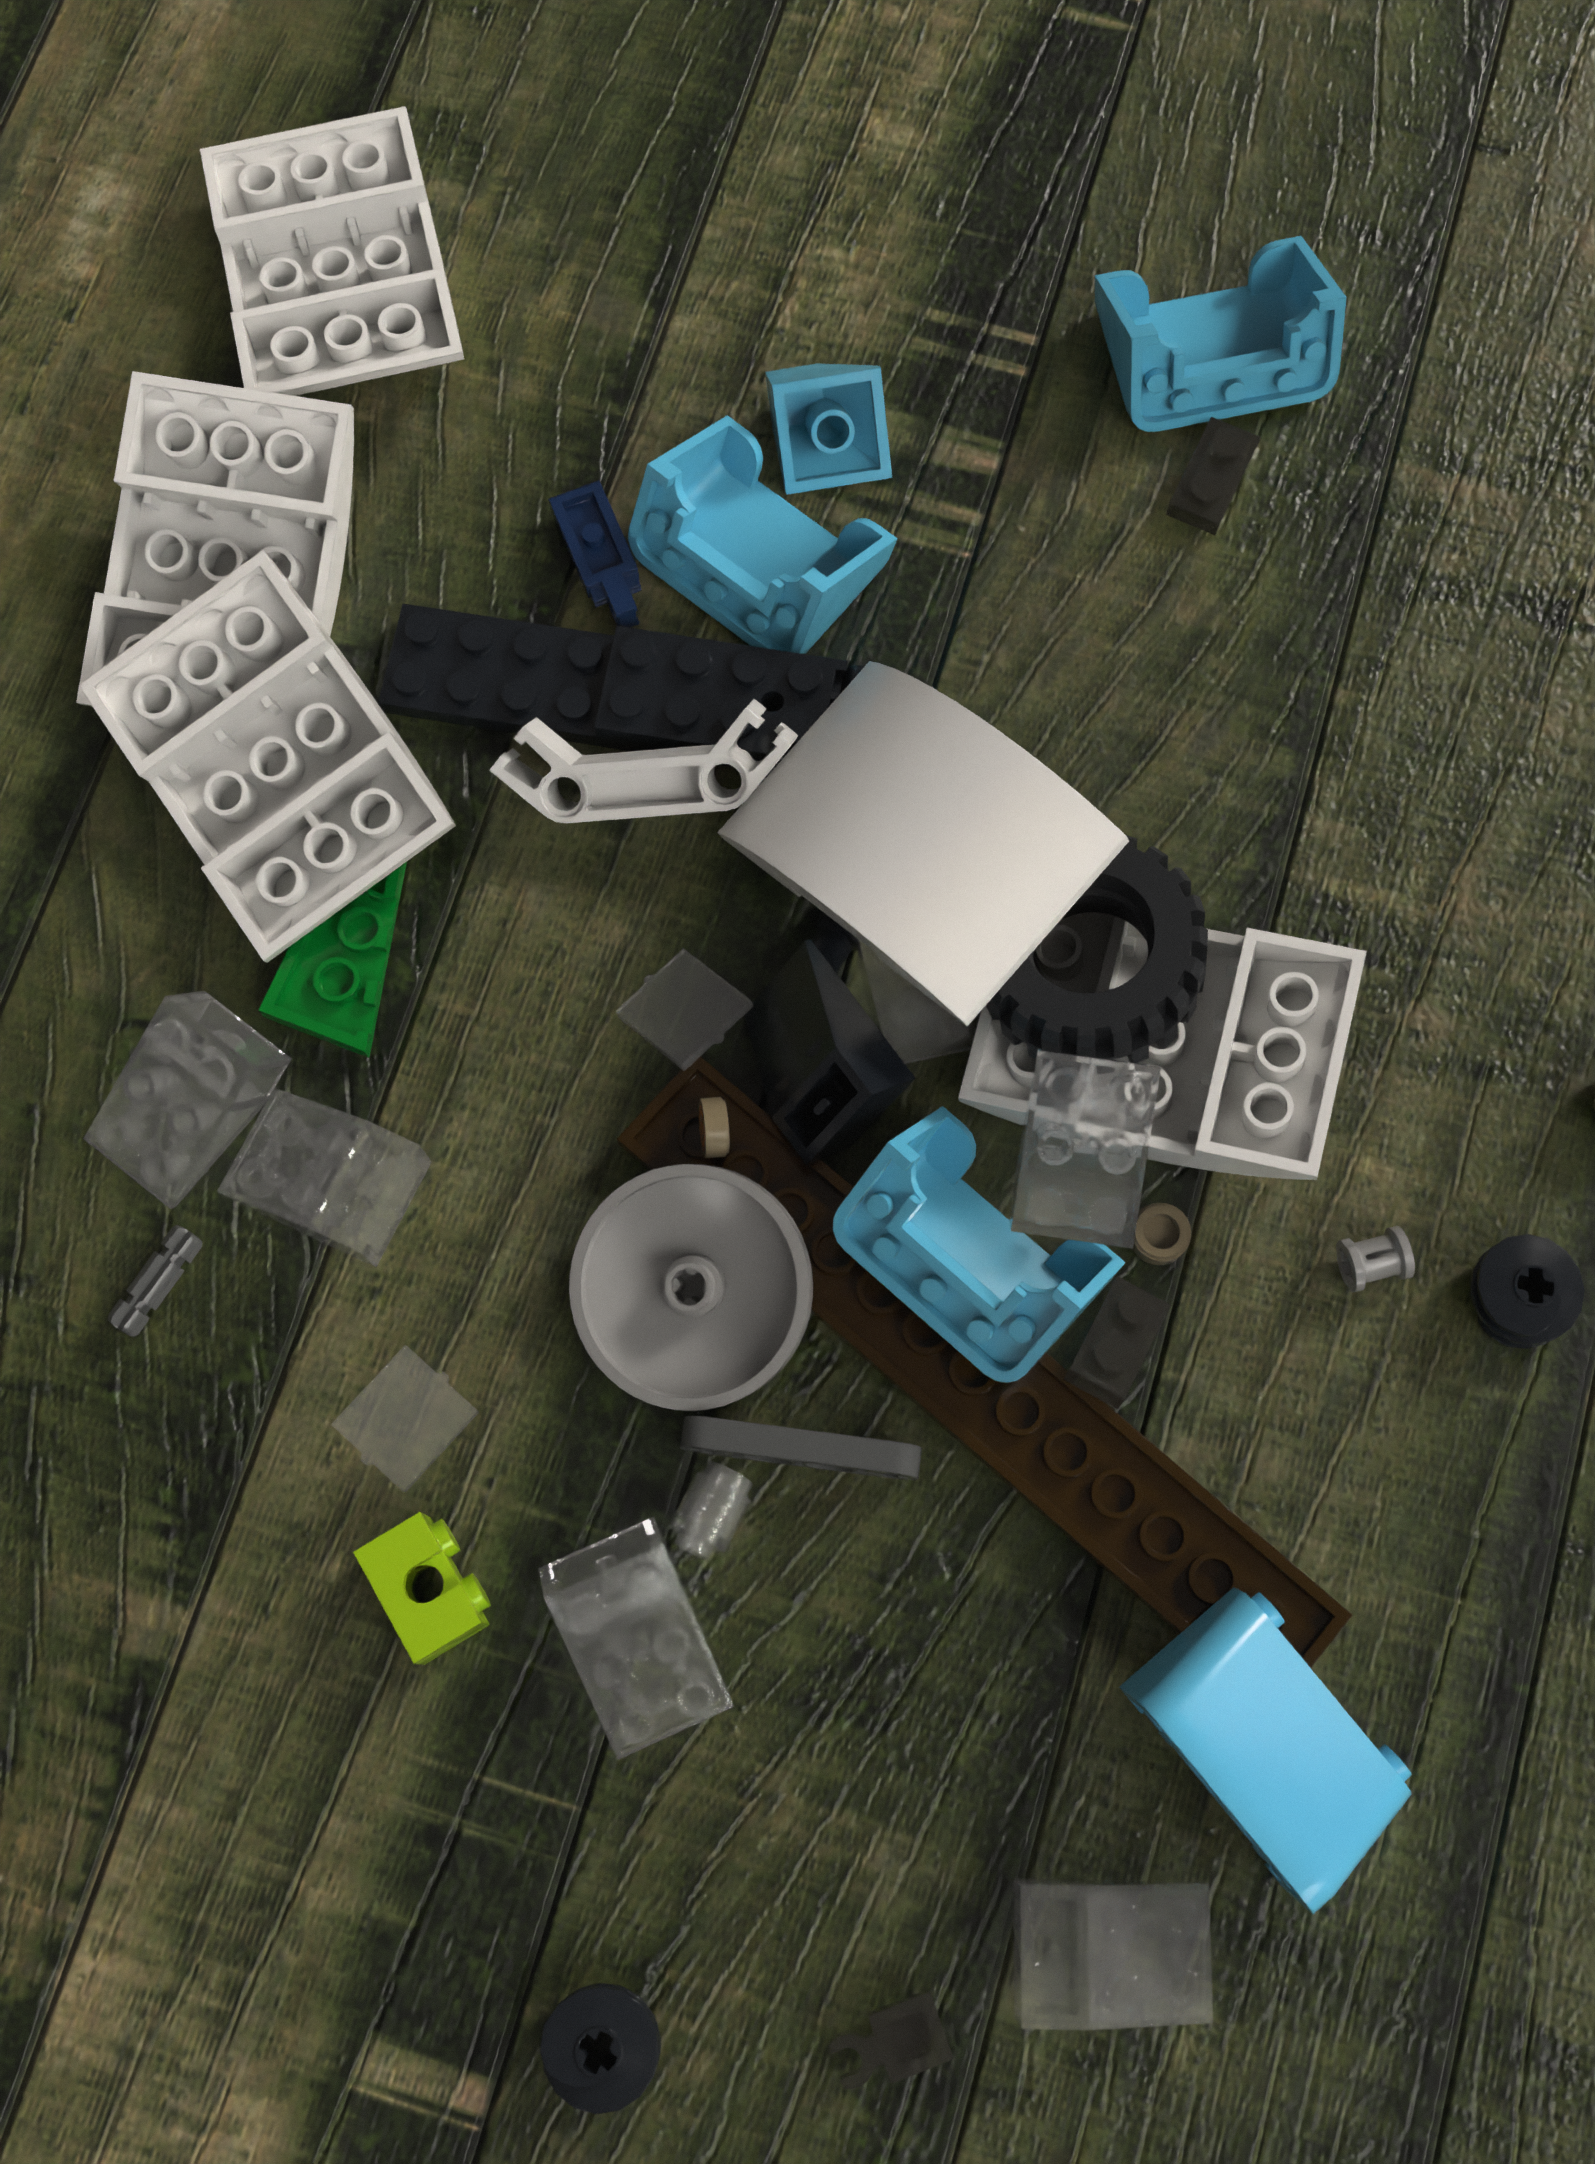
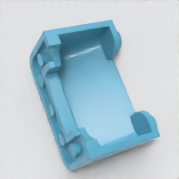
M1302 236L1276 240L1259 249L1250 263L1247 286L1149 304L1148 287L1139 274L1131 270H1120L1095 275L1096 309L1126 411L1138 429L1145 432H1158L1311 402L1322 398L1330 392L1338 380L1347 297Z
M727 415L647 464L628 530L630 549L635 558L644 567L750 646L806 654L886 565L898 538L877 523L866 518H858L851 521L843 528L839 538L832 535L758 481L763 463L761 447L757 439L746 428Z
M942 1106L885 1145L837 1209L833 1218V1232L837 1242L846 1253L982 1373L999 1382L1009 1383L1018 1381L1042 1358L1126 1262L1099 1240L1085 1235L1070 1237L1052 1255H1049L961 1179L976 1157V1143L970 1130Z
M1233 1587L1119 1688L1141 1714L1144 1713L1151 1723L1159 1730L1158 1733L1166 1743L1174 1748L1252 1843L1253 1849L1267 1862L1264 1865L1281 1886L1311 1914H1314L1336 1894L1411 1796V1791L1405 1781L1412 1774L1403 1761L1387 1745L1383 1744L1379 1749L1375 1747L1278 1630L1285 1621L1269 1600L1260 1592L1250 1598L1243 1591Z

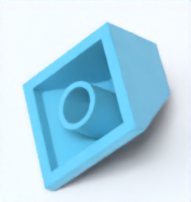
M818 363L765 372L772 429L786 495L892 478L880 366Z

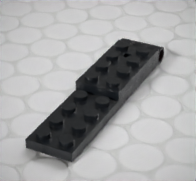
M402 604L378 704L383 712L388 714L517 734L524 725L537 717L568 742L626 751H642L717 744L743 710L755 699L765 708L777 706L781 709L775 712L766 710L761 715L765 721L758 729L749 723L737 740L739 748L747 751L755 761H761L776 746L772 743L778 736L774 730L781 722L798 735L791 747L773 767L774 769L865 666L856 665L848 667L847 660L616 626L614 636ZM719 764V765H723V766L733 767V766H731V765H729V764Z

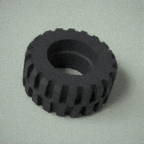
M1126 835L1129 840L1127 845L1062 919L1076 914L1097 912L1110 914L1130 923L1147 941L1148 957L1142 969L1128 982L1112 990L1099 993H1077L1062 989L1044 978L1035 967L1032 952L986 1004L992 1020L1000 1021L1002 1034L1013 1045H1018L1022 1042L1026 1043L1028 1056L1042 1063H1046L1050 1055L1059 1057L1062 1070L1079 1072L1081 1062H1096L1097 1073L1114 1071L1115 1059L1127 1056L1132 1065L1148 1059L1150 1045L1156 1043L1159 1047L1165 1048L1177 1037L1178 1023L1189 1022L1197 1008V995L1203 992L1206 976L1208 930L1204 928L1205 911L1199 896L1191 895V880L1181 868L1175 867L1170 872L1168 871V855L1154 846L1149 847L1144 853L1137 849V838Z

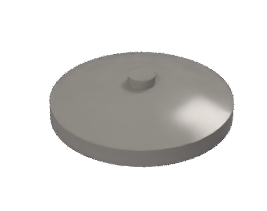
M691 1164L666 1166L638 1175L613 1191L591 1215L582 1230L572 1258L569 1278L570 1305L577 1332L587 1353L597 1367L619 1388L646 1403L662 1408L684 1411L707 1410L733 1403L757 1391L771 1381L791 1359L802 1340L811 1313L813 1300L812 1266L803 1236L795 1221L785 1207L761 1185L741 1174L720 1167Z

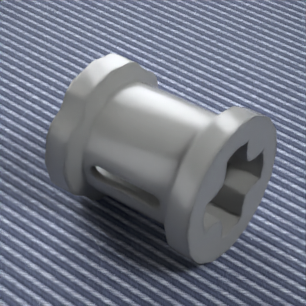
M1399 1226L1386 1228L1382 1236L1355 1243L1350 1238L1337 1241V1263L1344 1283L1351 1292L1364 1290L1368 1282L1395 1275L1400 1280L1414 1276L1415 1262L1411 1245L1403 1229Z

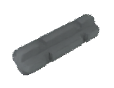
M175 1225L170 1229L161 1242L165 1246L160 1254L156 1251L153 1252L126 1289L130 1295L125 1301L120 1298L109 1312L107 1320L125 1334L134 1337L140 1333L150 1319L146 1315L150 1308L156 1310L183 1274L184 1270L180 1268L185 1260L191 1263L202 1248V1241L184 1227Z

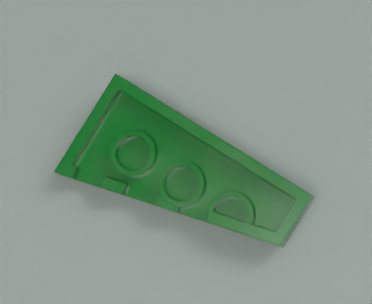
M407 862L288 948L258 1010L264 1018L365 1057H370Z

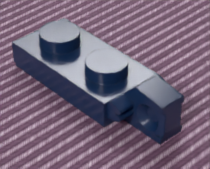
M596 481L549 498L551 512L588 598L591 597L595 607L608 603L617 626L630 628L640 624L636 611H638L637 606L631 595L642 591L638 567L601 482Z

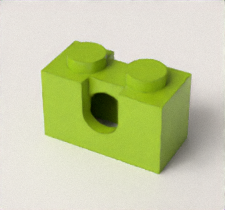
M421 1512L403 1521L353 1553L412 1662L425 1665L489 1626L490 1624L483 1610L490 1607L491 1604L475 1575L471 1573L462 1578L451 1556L460 1552V1547L445 1521L440 1519L433 1523L429 1516ZM434 1567L442 1575L443 1590L440 1596L430 1602L421 1603L415 1595V1581L424 1570Z

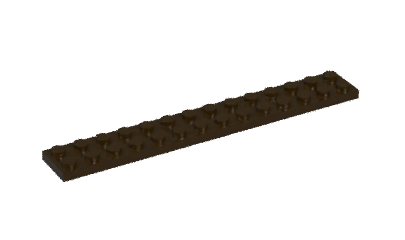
M697 1053L617 1138L618 1144L648 1171L681 1164L715 1166L741 1174L771 1193L793 1218L806 1244L813 1275L811 1313L1178 1634L1183 1632L1233 1587L1243 1591L1250 1598L1260 1592L1277 1609L1285 1621L1278 1630L1311 1668L1353 1616L1048 1353H1045L1032 1369L1018 1381L1009 1383L999 1382L982 1373L839 1245L833 1232V1218L839 1206L854 1187L821 1159L806 1165L771 1116ZM722 1097V1100L726 1102L730 1137L729 1153L726 1154V1157H703L698 1115L700 1098Z

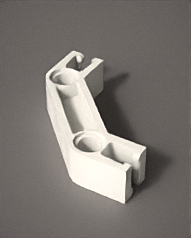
M753 699L718 743L714 745L582 755L536 717L521 728L514 740L520 745L527 742L551 766V771L545 777H542L519 761L518 757L520 754L513 748L507 753L504 752L489 771L545 817L559 823L728 811L738 808L749 798L791 747L798 735L781 722L774 730L778 736L772 743L776 746L761 761H755L747 751L739 748L737 745V740L749 723L758 729L765 721L761 715L766 711V708ZM729 764L735 767L741 776V787L737 789L722 787L716 781L714 775L715 766ZM559 777H568L577 783L581 791L579 802H570L562 797L558 790Z

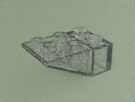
M206 991L165 996L83 1139L170 1209L175 1208L265 1105L292 1058Z
M1037 1049L1009 1212L1011 1231L1133 1248L1160 1078V1066Z
M274 1088L217 1192L367 1264L377 1267L432 1162L422 1147L413 1141L365 1119Z
M654 1517L539 1568L544 1599L618 1760L734 1707L707 1639Z
M1013 1878L1014 2018L1021 2029L1102 2030L1213 2023L1209 1883Z

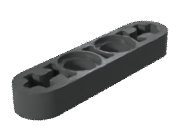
M703 1416L684 1417L680 1441L681 1449L701 1454L900 1480L919 1479L922 1454L920 1446L908 1443Z

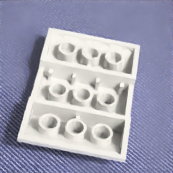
M406 106L200 149L214 228L221 245L233 312H230L244 388L297 396L464 360L454 308Z
M132 371L114 482L122 488L104 593L95 592L79 684L262 550L267 553L328 635L331 636L341 585L349 526L354 451V408L352 405ZM79 687L76 703L92 706Z
M263 550L78 685L137 774L149 781L204 863V866L201 867L202 871L264 962L268 963L456 826L425 773L374 697L292 585Z
M871 661L866 664L718 831V834L725 841L798 897L802 895L871 948L882 962L966 1027L1129 842L1127 836L1080 793L998 729L920 680L895 668Z
M1097 912L1081 913L1059 921L1035 948L1033 960L1038 972L1054 985L1077 993H1099L1119 987L1133 978L1147 961L1148 945L1145 938L1135 927L1119 917ZM1252 928L1246 929L1245 936L1207 929L1208 948L1203 992L1197 995V1008L1189 1022L1178 1023L1177 1037L1165 1048L1159 1047L1156 1043L1150 1045L1148 1059L1135 1065L1129 1062L1127 1056L1115 1059L1114 1071L1097 1073L1096 1062H1081L1079 1072L1062 1070L1059 1057L1050 1055L1048 1061L1042 1063L1028 1056L1027 1044L1022 1042L1021 1044L1013 1045L1002 1034L1000 1021L992 1020L985 1006L981 1010L958 1099L960 1102L986 1113L1047 1134L1134 1157L1230 1174L1280 1179L1317 1180L1367 951Z

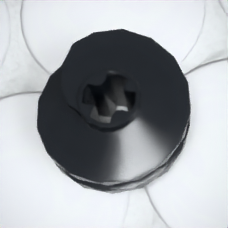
M1530 1234L1507 1237L1488 1249L1478 1259L1470 1276V1298L1478 1315V1323L1489 1337L1506 1347L1530 1349L1545 1345L1571 1329L1582 1311L1585 1289L1580 1269L1566 1250L1547 1238ZM1523 1280L1525 1290L1518 1289L1517 1283ZM1528 1292L1534 1293L1535 1299L1530 1302L1528 1301Z
M606 1983L588 1985L573 1991L564 1998L546 2021L542 2030L540 2046L544 2072L555 2093L573 2108L594 2114L619 2111L638 2099L653 2079L659 2064L661 2036L655 2015L639 1995L621 1985ZM603 2031L613 2038L609 2050L617 2058L613 2061L606 2055L600 2064L589 2057L593 2045L585 2037L589 2034L596 2040L600 2032Z

